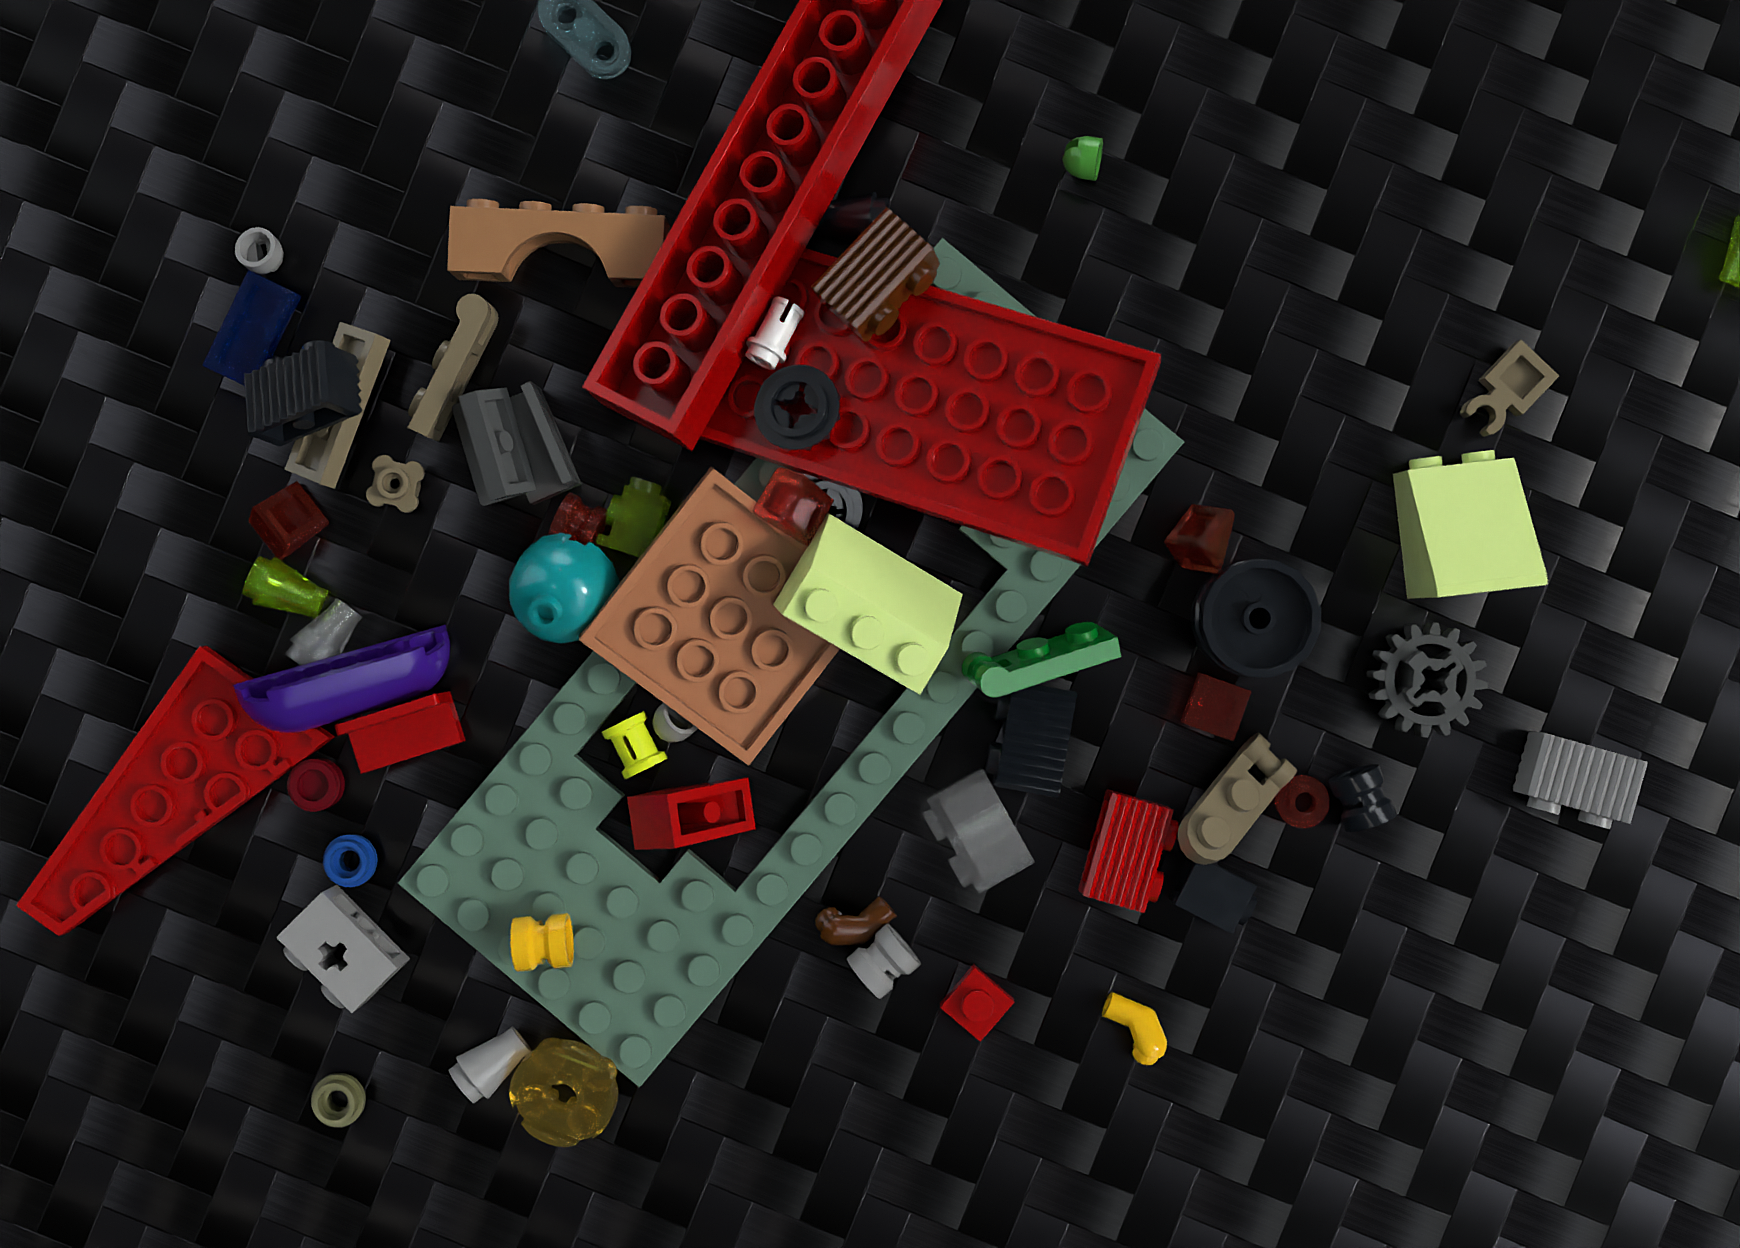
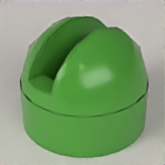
M1082 136L1068 142L1062 158L1067 172L1079 179L1096 181L1101 163L1103 139Z

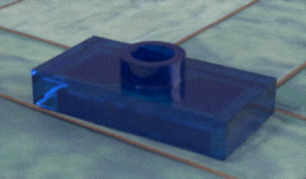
M248 270L202 366L245 386L244 373L260 370L263 363L272 358L301 296Z

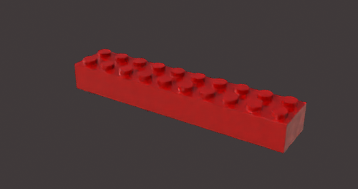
M799 0L582 388L607 408L693 451L749 348L746 340L750 336L755 337L771 306L772 299L781 293L943 0Z

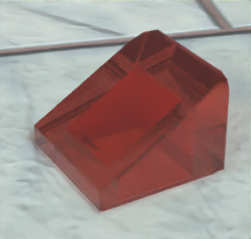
M779 467L774 471L753 512L762 520L801 544L809 546L834 500L804 474Z
M297 481L255 505L249 517L252 527L279 560L289 556L329 524V521Z
M1192 504L1164 543L1182 568L1218 574L1224 563L1235 514L1232 509Z

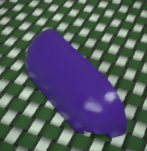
M446 625L438 626L234 684L233 687L241 707L256 723L267 729L283 733L306 731L405 702L428 692L439 682L448 665L450 641Z

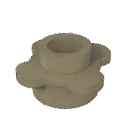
M388 455L377 457L372 464L375 476L373 485L366 491L367 500L370 504L377 507L384 504L397 506L401 512L405 513L415 510L419 504L417 497L421 489V480L425 476L422 465L416 461H410L407 464L394 462ZM394 479L400 481V486L397 489L391 487V482Z

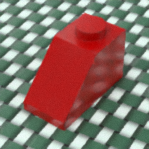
M748 777L667 788L627 797L635 850L679 848L756 829Z

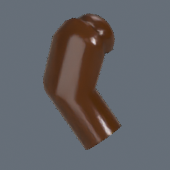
M878 896L857 916L842 915L835 907H827L817 915L815 926L821 932L820 937L830 945L860 946L867 943L875 936L876 932L897 915L890 905L881 896Z

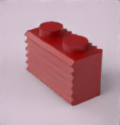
M1107 789L1078 890L1081 894L1088 898L1145 913L1148 901L1156 903L1161 893L1164 872L1158 871L1157 868L1162 850L1170 852L1176 840L1179 823L1171 819L1174 810L1166 805Z

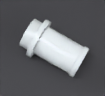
M778 296L772 299L771 306L755 337L750 336L746 340V344L749 347L745 354L746 357L755 364L769 370H774L778 363L782 364L785 362L786 355L784 350L800 319L805 314L803 309L794 303L784 322H781L780 317L789 300Z

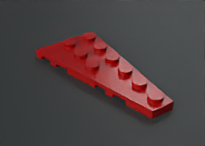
M199 646L16 906L58 936L70 932L335 736L321 726L301 732L283 733L267 729L256 723L241 707L233 687L234 684L252 680L253 678L210 647Z

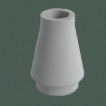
M512 1026L497 1037L457 1056L458 1063L449 1069V1073L459 1089L472 1103L477 1102L483 1096L489 1099L522 1058L531 1052V1049L519 1032Z

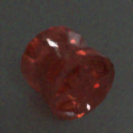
M570 492L558 508L548 535L558 533L572 535L569 540L578 541L583 545L591 542L597 546L606 527L610 511L601 506L591 508L584 505L580 496Z

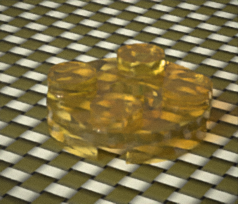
M547 1038L524 1057L514 1072L509 1090L512 1108L517 1105L518 1112L524 1118L521 1123L522 1126L536 1139L558 1147L575 1146L582 1139H588L591 1136L594 1138L602 1133L609 1123L618 1102L617 1069L611 1059L601 1056L600 1053L588 1045L573 1040ZM566 1084L572 1088L576 1097L571 1096L567 1103L558 1100L559 1091L552 1088V1085Z

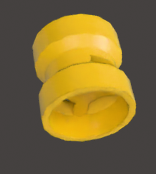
M568 913L552 914L545 921V925L542 921H536L531 916L514 917L512 919L510 946L513 966L517 972L532 971L539 964H544L546 959L554 969L568 968L573 965L574 937L572 921Z

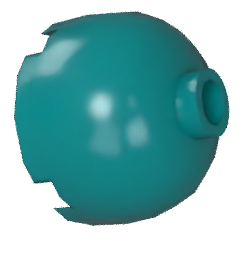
M558 533L543 536L534 542L520 556L509 578V601L516 619L529 633L541 640L554 643L580 641L578 636L595 618L608 597L620 583L613 563L598 546L591 542L583 545L578 541L569 540L572 536L569 534Z

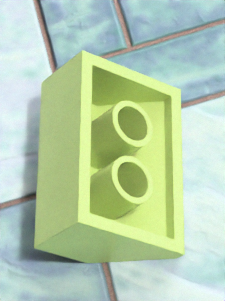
M827 513L773 603V606L785 617L920 695L949 647L963 594Z

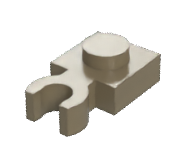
M1522 340L1516 341L1478 380L1488 390V393L1468 400L1462 406L1460 415L1466 418L1476 412L1478 407L1484 408L1489 414V422L1479 433L1483 437L1494 434L1505 423L1506 409L1516 417L1523 415L1559 375Z

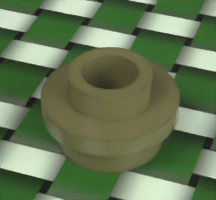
M334 1073L323 1078L315 1086L311 1096V1106L315 1116L323 1124L330 1127H344L353 1123L363 1112L366 1103L365 1091L361 1083L353 1076L345 1073ZM333 1091H342L346 1094L348 1098L346 1107H339L333 1102Z

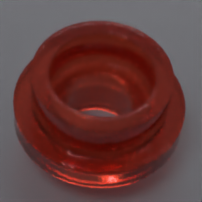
M1296 775L1276 794L1275 805L1278 814L1286 823L1297 828H1309L1317 825L1325 818L1329 809L1330 799L1327 789L1319 780L1307 775ZM1303 792H1308L1312 798L1311 807L1306 811L1300 812L1295 806L1296 797Z

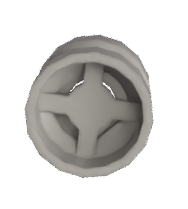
M886 924L875 933L874 942L869 948H858L847 957L849 965L860 980L879 999L883 998L893 989V980L896 977L898 978L901 974L909 975L921 965L912 949L889 924Z

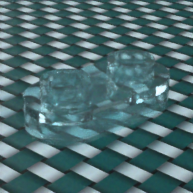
M539 0L538 16L547 34L590 75L599 79H611L619 76L626 70L631 60V46L623 29L593 0ZM563 11H575V19L568 24L559 22V16ZM603 46L614 48V54L608 60H600L596 57L597 51Z

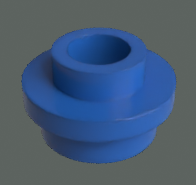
M345 834L337 837L327 846L323 856V867L330 880L337 885L356 887L368 881L374 874L378 861L377 853L372 843L365 837L357 834ZM349 850L354 851L359 856L360 863L357 869H351L344 863V855Z

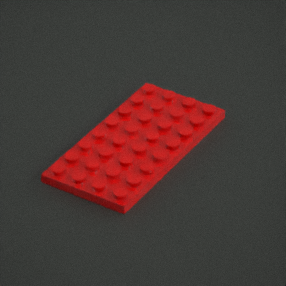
M805 248L778 296L789 300L780 317L781 322H784L794 303L805 312L784 350L786 355L785 362L782 364L778 363L774 370H769L755 364L745 355L699 439L1088 566L1161 364V354L931 285L918 296L911 294L908 300L902 303L900 309H898V318L889 330L879 336L874 333L869 341L864 342L820 302L811 288L838 258ZM791 365H807L819 369L831 379L841 397L839 400L841 420L835 423L830 432V438L813 445L810 451L800 449L787 452L774 445L764 437L755 420L754 405L760 387L770 375ZM804 393L803 397L799 398L797 404L779 405L791 414L793 426L795 423H798L801 415L817 414L814 409H811L805 403Z

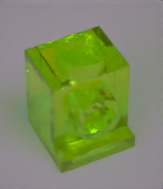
M631 477L629 486L625 485L622 496L614 494L611 499L605 521L606 525L612 526L610 536L599 533L596 544L640 557L665 525L672 501L659 496L662 486Z

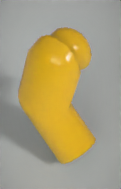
M1111 992L1104 1004L1102 1016L1129 1027L1134 1040L1132 1055L1137 1062L1143 1065L1155 1064L1159 1058L1164 1056L1167 1048V1039L1156 1012L1150 1007Z

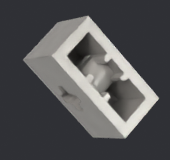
M338 885L321 892L276 937L285 946L283 951L288 960L303 971L309 970L322 983L321 991L324 996L339 1008L346 1007L351 1013L364 1005L410 960ZM339 943H342L347 948L341 961L334 955Z

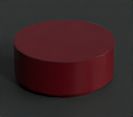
M313 758L300 762L292 769L287 781L288 794L293 803L299 808L310 812L321 811L335 805L342 797L345 788V779L341 769L334 762L325 758Z

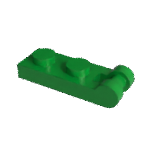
M1082 622L1067 627L1065 634L1049 639L1040 637L1026 639L1016 645L1017 649L993 657H989L982 652H973L964 659L962 673L969 682L977 686L987 696L999 697L1120 658L1121 652L1117 636L1095 623Z

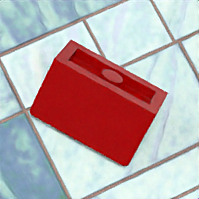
M450 691L432 694L334 725L337 736L349 735L361 774L466 741Z

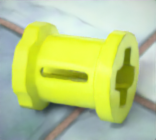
M645 711L602 731L605 739L612 740L625 767L621 772L624 779L632 777L667 759L664 751H658L644 723L648 718Z

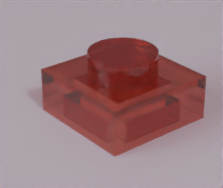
M1198 673L1180 722L1234 741L1251 691Z

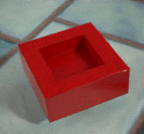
M973 964L940 1002V1008L981 1042L1015 1001L1012 996Z

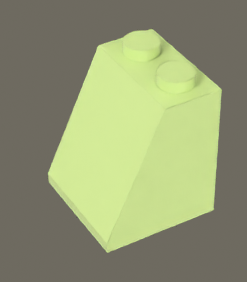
M1494 450L1461 454L1462 464L1446 466L1442 464V456L1409 460L1410 470L1393 474L1407 599L1445 597L1548 585L1547 573L1514 458L1495 460Z

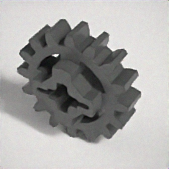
M1426 622L1423 634L1417 624H1408L1404 626L1405 639L1397 634H1388L1385 638L1391 649L1388 652L1374 650L1372 656L1382 664L1380 670L1367 671V677L1379 680V688L1368 693L1369 698L1385 701L1386 704L1380 709L1378 714L1381 718L1386 719L1397 715L1395 729L1398 731L1407 732L1414 724L1415 736L1428 738L1432 726L1438 735L1447 736L1450 735L1449 721L1457 725L1466 726L1470 722L1464 710L1467 707L1474 709L1482 708L1483 704L1473 695L1475 690L1488 688V682L1476 679V672L1487 665L1485 660H1471L1469 655L1477 646L1474 641L1457 643L1460 634L1459 629L1447 628L1440 636L1439 623ZM1432 644L1442 648L1444 651L1428 658L1423 651H1418L1416 647ZM1398 667V668H1399V680H1398V685L1395 687V682H1394L1395 671H1396V668ZM1423 670L1434 672L1429 679L1430 684L1433 686L1431 690L1420 687L1425 681V677L1421 673ZM1459 673V687L1456 692V680ZM1426 701L1431 708H1436L1438 712L1430 715H1419L1410 709L1413 706L1418 707Z

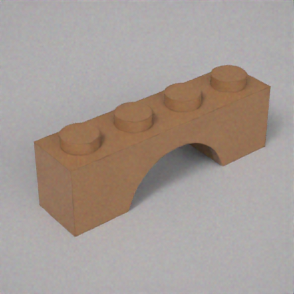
M469 199L467 200L466 207L450 206L447 271L458 280L511 282L520 264L535 250L554 243H572L585 247L601 259L607 276L615 287L638 288L670 231V225L665 215H657V209L648 206H628L625 208L624 214L604 213L605 208L603 206L588 203L574 204L572 211H554L551 204L538 201L520 202L519 209L499 208V203L493 200Z

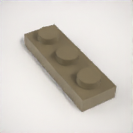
M343 322L339 323L332 343L335 347L355 355L359 361L356 364L360 371L357 374L360 379L357 385L361 389L358 395L362 400L359 405L363 411L359 415L295 440L284 470L335 489L391 340Z

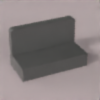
M530 381L521 385L523 392L510 397L537 489L526 493L530 504L535 505L582 484L542 389Z
M507 387L477 390L459 396L460 402L452 406V411L480 504L482 506L491 505L537 490Z

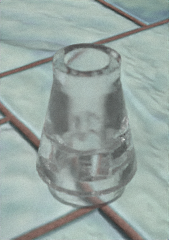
M336 598L329 608L289 639L293 644L285 654L300 665L340 655L362 616Z

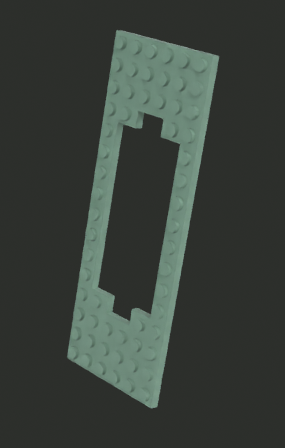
M941 238L933 248L940 264L936 269L937 275L931 286L1036 317L945 239ZM1145 408L1095 547L1184 443L1181 438ZM756 458L734 485L777 518L780 515L778 503L782 501L786 491V484L793 482L801 475V472ZM962 525L959 530L1004 567L1006 571L954 631L946 653L921 694L919 695L909 688L905 689L737 889L690 849H688L666 877L661 880L598 827L625 794L577 754L637 683L595 651L590 654L401 878L398 884L640 1088L976 690L977 686L969 682L962 673L964 659L973 652H982L989 657L1008 652L1081 564ZM568 913L572 921L574 937L573 965L568 968L554 969L546 959L544 964H539L532 971L517 972L513 966L510 946L512 919L514 917L531 916L534 920L542 921L545 925V921L552 914Z

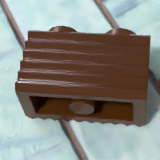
M886 207L819 277L811 288L820 302L866 342L870 340L872 334L875 333L879 336L891 328L898 318V309H900L903 302L908 300L911 294L918 296L929 288L936 278V269L940 262L932 246Z

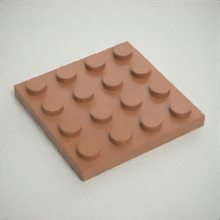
M712 467L708 469L611 593L595 618L578 636L582 643L748 766L840 650L839 647L785 617L773 606L809 543Z

